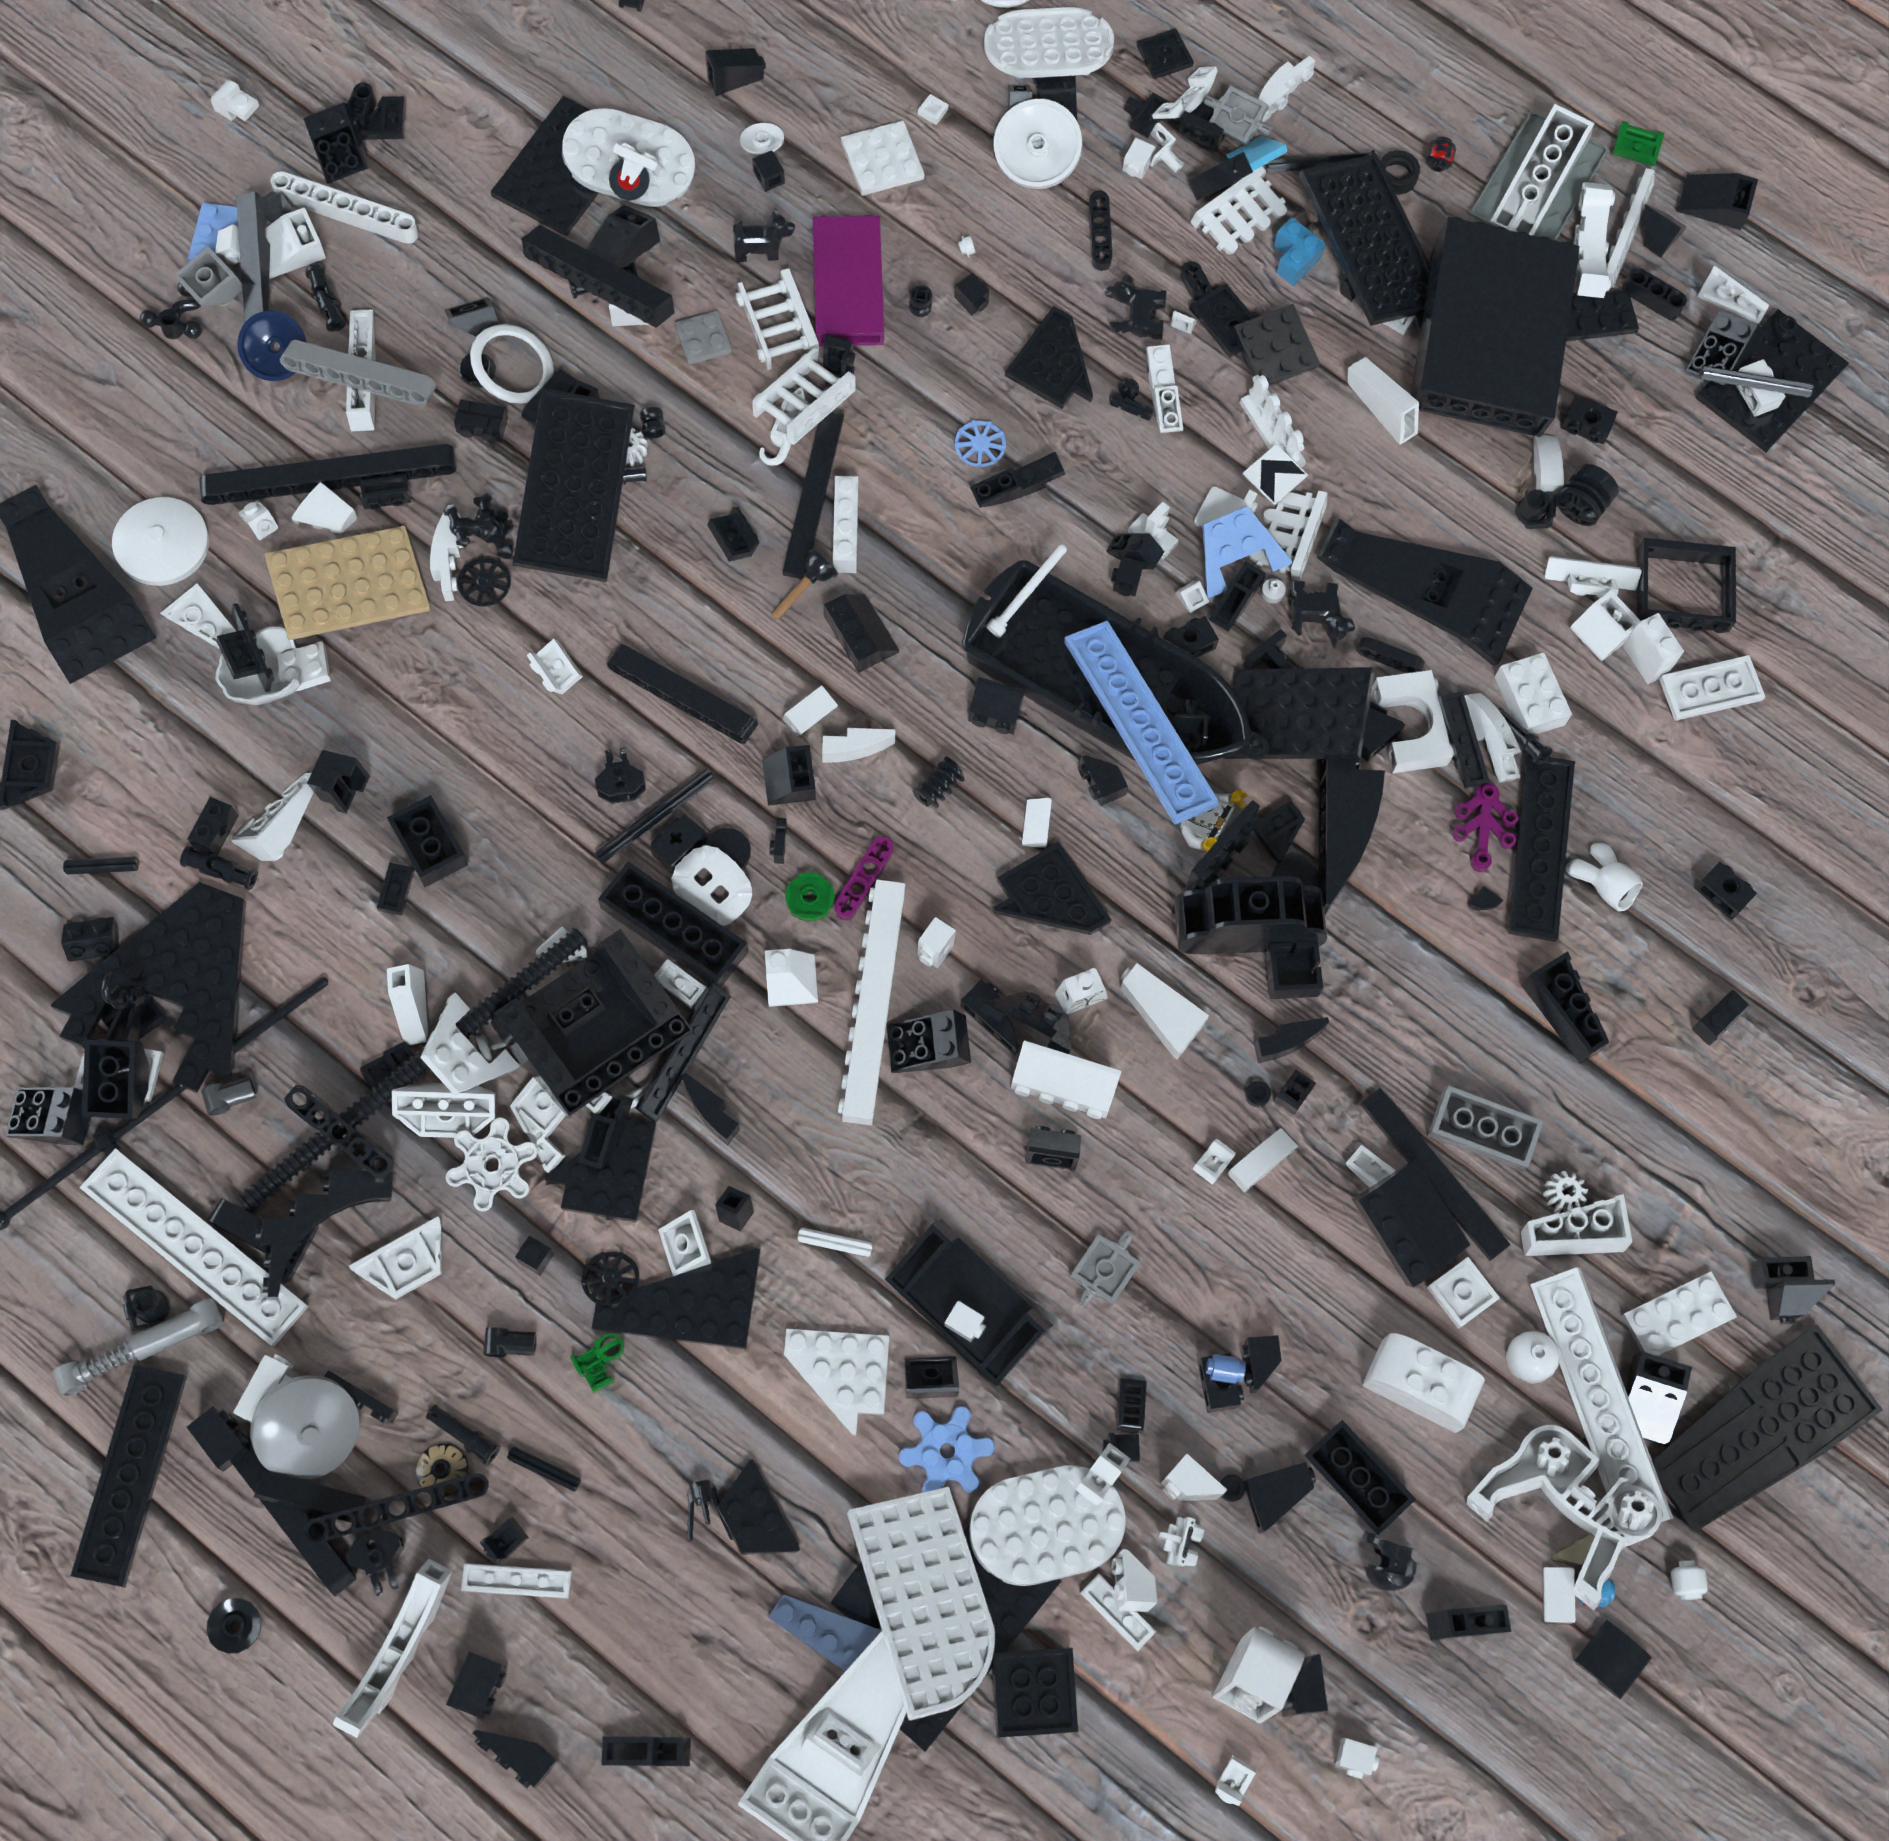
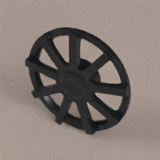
M479 557V559L463 566L458 576L457 584L461 596L467 602L475 606L486 607L494 605L505 598L510 590L511 577L507 568L499 560ZM484 563L493 564L488 572L484 570ZM479 564L480 573H476L471 567ZM497 567L502 569V571L504 572L492 576V573ZM467 571L475 577L474 579H463ZM505 577L507 579L506 586L494 582ZM462 584H474L466 592L462 588ZM494 587L504 591L498 599H496L492 592ZM475 590L479 591L477 602L468 598ZM483 593H489L493 601L482 603Z
M601 1252L600 1255L594 1257L585 1265L581 1284L586 1296L591 1301L602 1306H614L625 1302L634 1294L639 1284V1270L636 1263L623 1252ZM617 1257L613 1267L610 1268L607 1258ZM622 1259L630 1264L617 1270ZM602 1260L605 1269L600 1270L593 1265ZM632 1269L634 1270L635 1279L621 1277L622 1274ZM590 1270L600 1275L597 1278L587 1279ZM621 1282L633 1284L628 1294L620 1287ZM600 1283L592 1293L589 1292L587 1285ZM603 1289L607 1290L606 1302L596 1299V1296ZM617 1289L623 1298L611 1302L612 1291Z

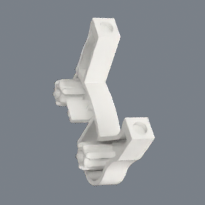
M1556 1425L1541 1426L1531 1431L1525 1437L1514 1456L1506 1462L1493 1467L1468 1496L1466 1505L1484 1520L1488 1521L1492 1517L1494 1506L1500 1500L1541 1488L1548 1499L1567 1518L1595 1536L1572 1591L1574 1595L1592 1610H1595L1601 1600L1602 1586L1610 1577L1621 1550L1626 1546L1651 1537L1661 1524L1662 1509L1659 1501L1652 1493L1628 1484L1629 1479L1623 1477L1616 1482L1596 1506L1597 1501L1593 1499L1595 1494L1588 1487L1582 1486V1484L1598 1467L1600 1459L1568 1430Z

